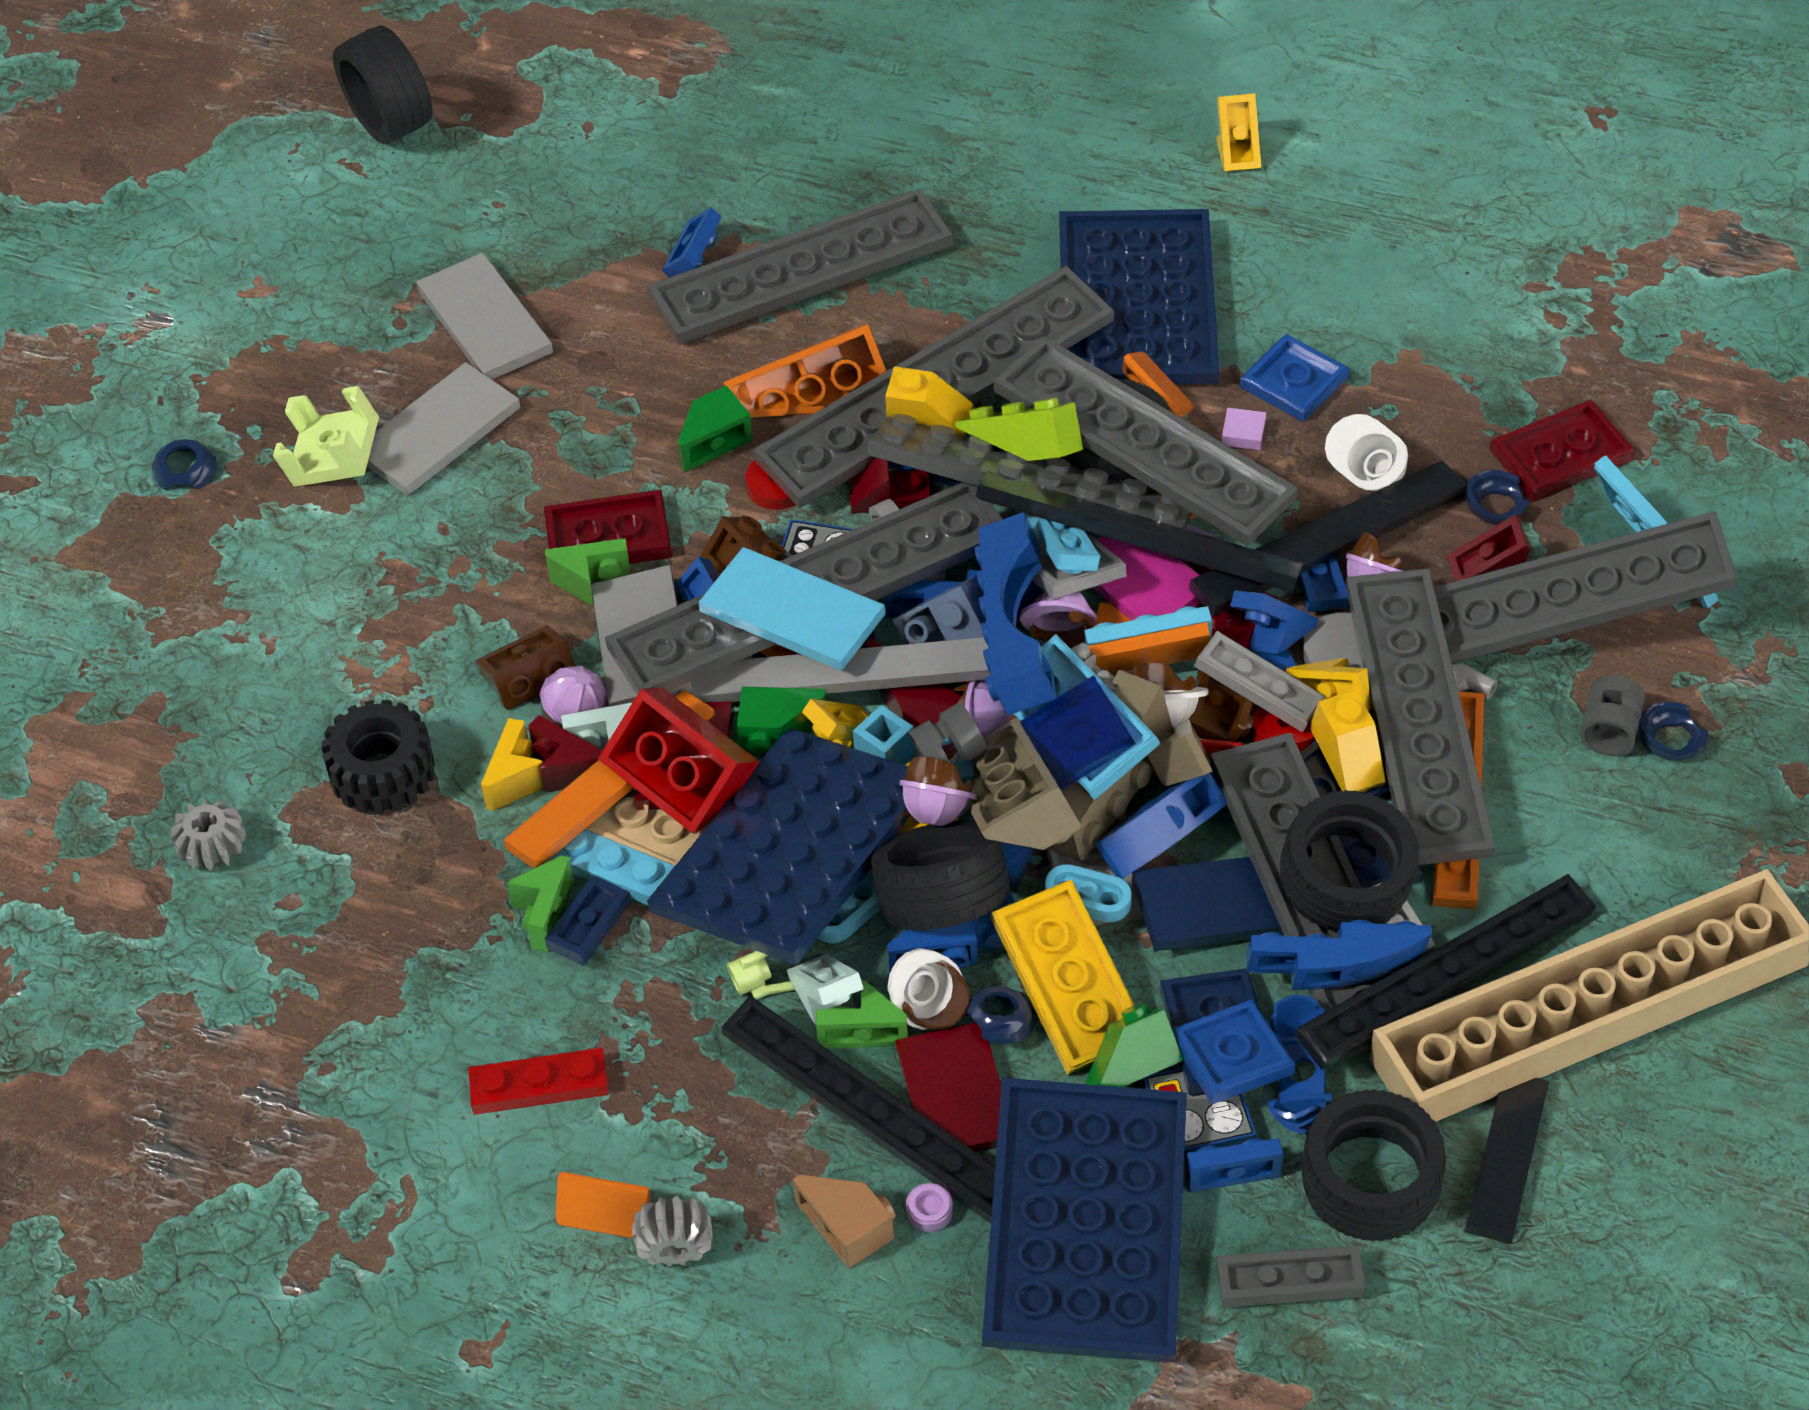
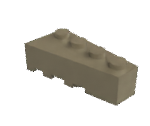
M1119 670L1112 681L1113 686L1117 687L1114 694L1153 732L1159 741L1173 735L1174 731L1162 685ZM1148 756L1144 757L1095 800L1088 795L1068 772L1065 773L1059 770L1054 780L1082 828L1075 831L1067 841L1058 845H1051L1048 849L1082 862L1088 853L1097 847L1095 843L1103 837L1115 819L1124 814L1128 803L1138 790L1149 782L1151 774L1155 769Z

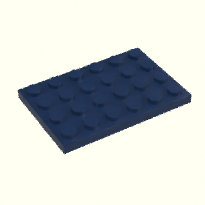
M1209 209L1059 211L1060 269L1067 266L1114 310L1113 322L1067 348V350L1115 379H1128L1131 381L1122 372L1123 358L1129 353L1142 351L1153 360L1174 384H1219L1220 372Z
M792 728L788 729L758 763L745 786L727 801L648 898L647 903L650 912L797 965L871 869V858L874 852L884 843L895 837L910 818L911 814L904 803L903 786L899 785L900 780H904L908 766Z
M1002 1077L982 1346L1162 1362L1175 1361L1187 1092Z

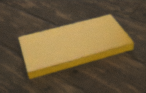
M1071 879L992 912L990 916L1067 1076L1093 1065L1109 1024L1122 1019L1121 1012L1134 1006Z

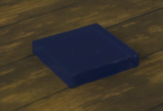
M1094 675L1020 721L1061 791L1136 744Z

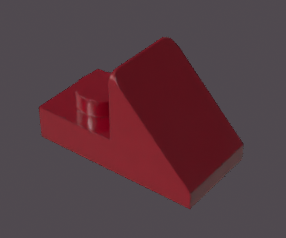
M875 458L862 472L849 479L851 514L869 513L870 507L886 499H891L899 509H902L930 496L928 472L919 469L889 471L888 461L880 458Z
M1515 514L1446 556L1454 580L1459 581L1525 563L1530 546L1520 518Z
M537 715L528 725L530 739L533 743L532 750L539 759L544 761L541 766V775L544 790L547 792L564 790L595 764L603 751L540 715Z

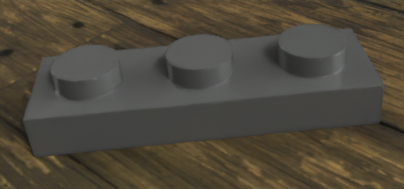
M1359 1245L1217 1256L1216 1258L1222 1308L1365 1297L1366 1285Z

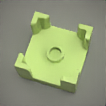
M359 386L348 387L342 390L343 396L352 408L350 411L319 415L307 396L302 395L288 398L285 412L298 431V438L294 453L286 449L280 442L276 443L273 457L294 487L365 475L379 416Z

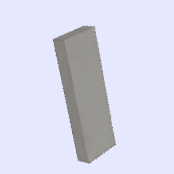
M1216 631L1194 664V667L1302 733L1313 718L1318 701L1325 699L1324 695Z

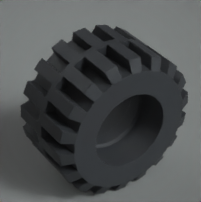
M382 699L381 704H374V700L365 701V706L358 708L356 705L347 708L348 713L346 715L339 714L333 719L335 726H328L324 733L326 739L322 740V756L333 792L337 798H342L345 806L351 808L356 805L357 812L365 814L369 810H374L375 815L384 814V811L387 809H393L394 813L402 810L401 805L405 803L412 805L418 801L417 794H425L429 789L428 781H433L435 761L427 727L424 721L421 722L420 715L415 710L409 712L408 705L398 703L396 706H393L392 700ZM393 753L382 760L365 761L375 754Z

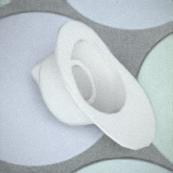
M1354 414L1342 418L1333 425L1327 435L1325 443L1327 459L1337 471L1357 487L1366 491L1376 492L1403 479L1408 460L1407 446L1400 437L1378 420L1368 415Z

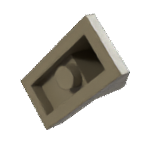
M1189 719L1174 726L1175 734L1161 740V744L1147 755L1164 786L1173 785L1212 772L1209 758Z

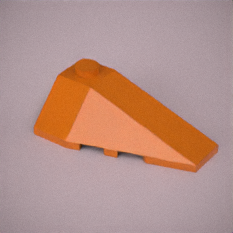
M865 323L726 380L723 383L730 388L750 413V418L814 414L887 370L868 323Z

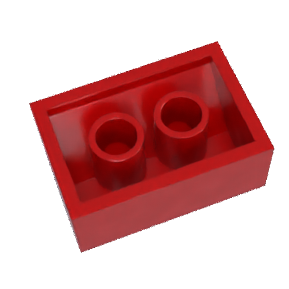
M665 688L640 689L598 757L599 761L692 834H697L714 819L727 801L745 786L759 763L752 755Z

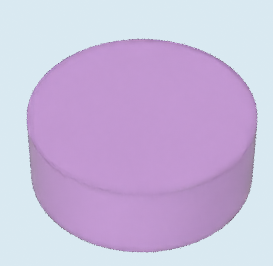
M925 1183L915 1187L906 1199L908 1221L914 1228L922 1232H936L945 1228L953 1215V1202L950 1193L944 1187L933 1183Z

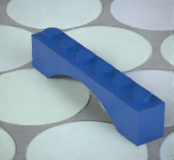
M1025 512L978 528L980 545L975 547L976 558L982 569L977 572V579L984 596L979 597V604L986 619V622L981 623V629L988 645V649L983 650V655L991 674L985 678L992 700H1000L1007 715L1056 699L1054 673L1039 642L1024 635L1016 628L1017 611L1022 596L1031 580L1042 568L1040 544Z

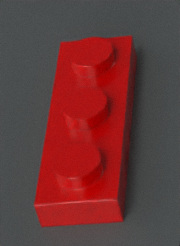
M603 1047L468 1067L473 1115L609 1095Z

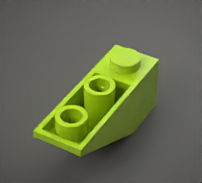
M1057 397L1034 401V407L1026 408L1025 402L1002 405L1001 412H993L992 406L979 407L969 410L970 417L955 421L956 428L1027 461L1059 458L1083 450L1075 402L1059 404Z

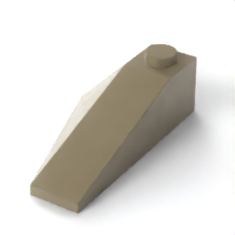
M1017 718L983 737L988 750L977 757L980 780L974 783V792L978 799L977 803L972 805L971 814L985 839L1045 850L1051 845H1058L1067 841L1075 831L1082 828L1059 786Z

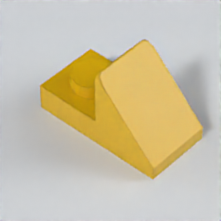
M1255 93L1217 97L1220 135H1216V141L1223 170L1233 171L1261 168Z
M1347 658L1292 666L1286 669L1287 674L1324 695L1325 699L1358 690L1367 710L1372 709L1367 668L1349 667Z
M810 699L802 711L813 723L814 736L854 748L853 730L869 716L860 705Z
M508 718L481 782L487 810L495 811L544 788L541 775L543 761L530 758L533 743L531 739H528L525 721Z

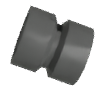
M1605 675L1597 678L1591 685L1586 706L1587 710L1584 713L1579 736L1582 743L1588 749L1607 756H1620L1632 750L1646 696L1643 688L1637 682L1623 676Z
M958 702L939 713V722L933 723L927 720L908 732L920 756L942 759L956 767L957 760L963 759L969 762L988 750L980 730L962 702ZM947 738L950 744L941 746L940 744L944 743Z

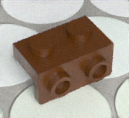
M1198 669L1195 680L1196 687L1207 688L1209 694L1198 697L1195 711L1189 717L1197 736L1202 739L1235 742L1238 737L1245 738L1254 721V716L1250 714L1254 703Z

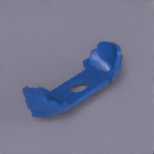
M1294 994L1276 1002L1274 1013L1270 1017V1026L1294 1064L1310 1062L1315 1065V1072L1310 1079L1303 1082L1294 1081L1290 1076L1280 1079L1279 1099L1269 1100L1268 1106L1272 1116L1290 1131L1304 1134L1309 1131L1319 1112L1327 1104L1331 1103L1332 1093H1326V1068L1321 1070L1294 1036L1299 1026L1321 1015L1325 1010L1313 997Z

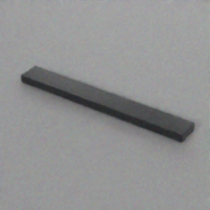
M1441 460L1255 550L1302 563L1300 574L1335 556L1337 557L1352 550L1363 532H1367L1377 538L1465 495L1467 484ZM1215 569L1191 579L1189 585L1191 593L1204 607H1209V611L1213 616L1232 608L1230 605L1234 591L1263 593L1273 588V586Z
M987 471L977 488L976 497L980 500L1289 592L1293 591L1302 567V563L991 471Z
M1567 874L1299 1026L1294 1036L1320 1069L1324 1070L1372 1042L1373 1030L1438 1004L1592 915L1597 906L1574 879Z
M749 996L724 1023L722 1035L929 1181L944 1187L953 1198L991 1224L995 1166L752 996Z

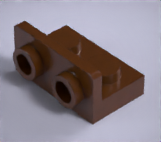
M746 515L741 517L722 516L701 554L703 558L711 560L719 575H721L743 547L777 561L788 558L784 547L771 540L762 531L763 527L757 520Z
M548 625L475 660L480 675L496 688L501 704L507 710L538 696L545 679L554 674L558 669L576 667L566 639Z

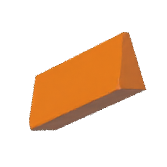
M1145 352L1129 353L1123 358L1122 372L1130 380L1137 383L1140 382L1158 392L1168 403L1172 413L1183 419L1193 410L1194 405Z
M559 1172L556 1196L557 1224L634 1239L632 1232L634 1214L642 1210V1204L652 1203L650 1188L568 1172Z

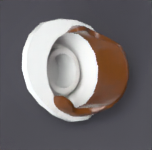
M1141 663L1133 669L1132 675L1162 685L1172 727L1189 719L1195 711L1198 697L1209 694L1207 688L1196 687L1193 676H1189L1185 681H1182L1172 668L1164 663Z
M917 948L906 952L899 958L890 972L888 992L891 1002L907 1014L908 1025L920 1030L951 1027L966 1013L970 1003V990L959 967L948 957L933 950Z

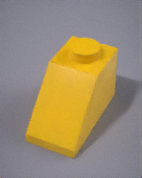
M894 366L885 395L887 417L904 414L915 418L918 424L930 427L933 425H943L952 428L955 434L966 436V432L955 427V421L970 417L969 410L973 409L971 401L934 372Z
M1358 690L1318 701L1310 730L1341 790L1366 792L1384 786L1386 781L1376 726Z

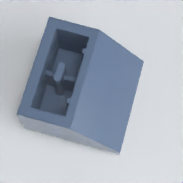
M977 575L893 619L904 643L916 644L984 637L981 623L986 622V619L979 604V597L984 596L978 583ZM941 683V684H943L944 686H948V685H950V684H952V683Z

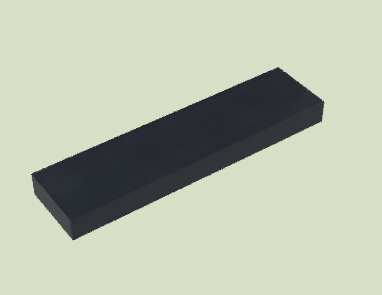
M1534 1078L1498 1093L1465 1233L1507 1244L1512 1243L1549 1081Z

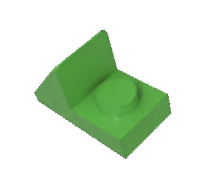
M625 538L545 550L550 582L590 605H594L591 582L610 580L631 574Z
M561 855L510 880L507 884L512 907L526 910L523 928L525 931H528L533 950L549 952V949L546 947L545 938L561 918L574 884L570 857Z
M861 979L863 985L861 990V1008L850 1009L844 1006H835L830 1009L816 1010L817 1040L826 1049L895 1047V1040L908 1037L907 1014L867 981Z

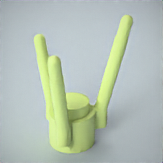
M755 951L726 964L732 982L740 996L751 992L753 998L758 1000L770 994L795 991V988L791 981L765 985V980L772 976L765 957L768 955Z

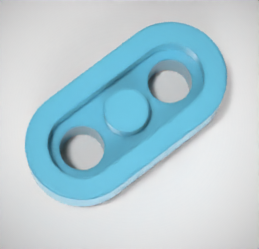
M1069 864L1053 868L1046 876L1045 890L1072 879L1092 919L1103 922L1119 921L1131 909V889L1119 877ZM1105 902H1113V903H1115V904H1113V905H1106V904H1103V903H1105Z
M868 871L829 922V924L838 923L839 925L826 926L819 935V940L826 943L842 942L848 939L881 909L871 871ZM860 896H868V897H870V898L867 899V900H859V899H857V898L860 897Z

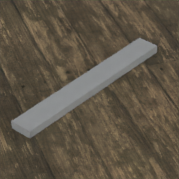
M984 637L862 648L858 649L842 671L802 654L742 659L693 680V693L690 694L702 702H739L742 686L826 689V694L985 680L987 676L991 675L983 655V650L988 649V645Z

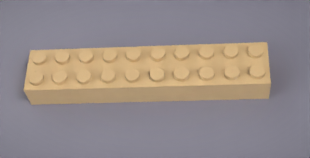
M1765 869L1373 1030L1369 1060L1389 1092L1397 1095L1400 1094L1404 1098H1409L1412 1102L1417 1103L1436 1122L1498 1096L1499 1092L1531 1079L1549 1075L1808 966L1809 924L1769 870Z

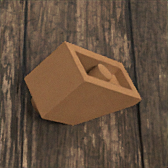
M798 1175L792 1179L796 1204L848 1269L894 1240L893 1219L896 1217L895 1212L885 1196L882 1194L875 1196L866 1183L808 1175Z

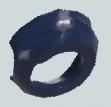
M188 439L175 440L164 445L156 454L152 463L153 478L165 490H168L170 485H192L195 489H200L213 478L217 470L216 457L199 441ZM179 451H194L196 453V461L187 473H170L167 466V458L170 454Z
M1485 470L1474 475L1468 481L1466 501L1473 514L1486 523L1500 524L1515 514L1519 517L1529 504V501L1525 500L1519 486L1520 478L1512 473L1501 470ZM1490 494L1511 496L1516 506L1507 513L1495 515L1486 511L1481 506V500Z
M1661 702L1652 704L1643 712L1639 720L1641 739L1656 756L1669 761H1682L1694 757L1705 747L1709 736L1708 730H1702L1692 719L1690 707L1682 703ZM1682 726L1692 737L1683 749L1670 750L1655 739V734L1664 727Z
M1000 986L986 987L976 992L969 999L970 1003L964 1016H972L982 1029V1037L987 1041L1000 1044L1018 1043L1028 1037L1033 1030L1032 1008L1016 990ZM995 997L1014 1007L1017 1011L1008 1016H990L982 1010L980 1005L985 999Z

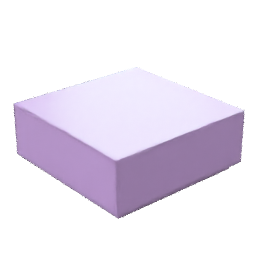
M1227 408L1221 442L1229 447L1261 450L1266 412Z

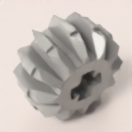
M205 797L200 806L196 807L188 803V813L175 814V826L170 828V837L175 845V852L181 861H188V864L194 870L205 864V867L212 872L215 863L222 862L229 866V855H241V843L246 841V831L244 825L241 824L240 813L236 811L235 807L229 808L223 799L212 805Z
M675 1196L673 1199L666 1200L660 1197L656 1203L647 1202L642 1204V1210L634 1214V1223L632 1224L634 1246L637 1249L638 1257L648 1259L649 1264L663 1263L667 1267H670L672 1264L685 1266L687 1261H698L702 1259L703 1253L711 1250V1240L713 1239L711 1217L708 1215L707 1206L697 1204L696 1199L681 1200L678 1196Z

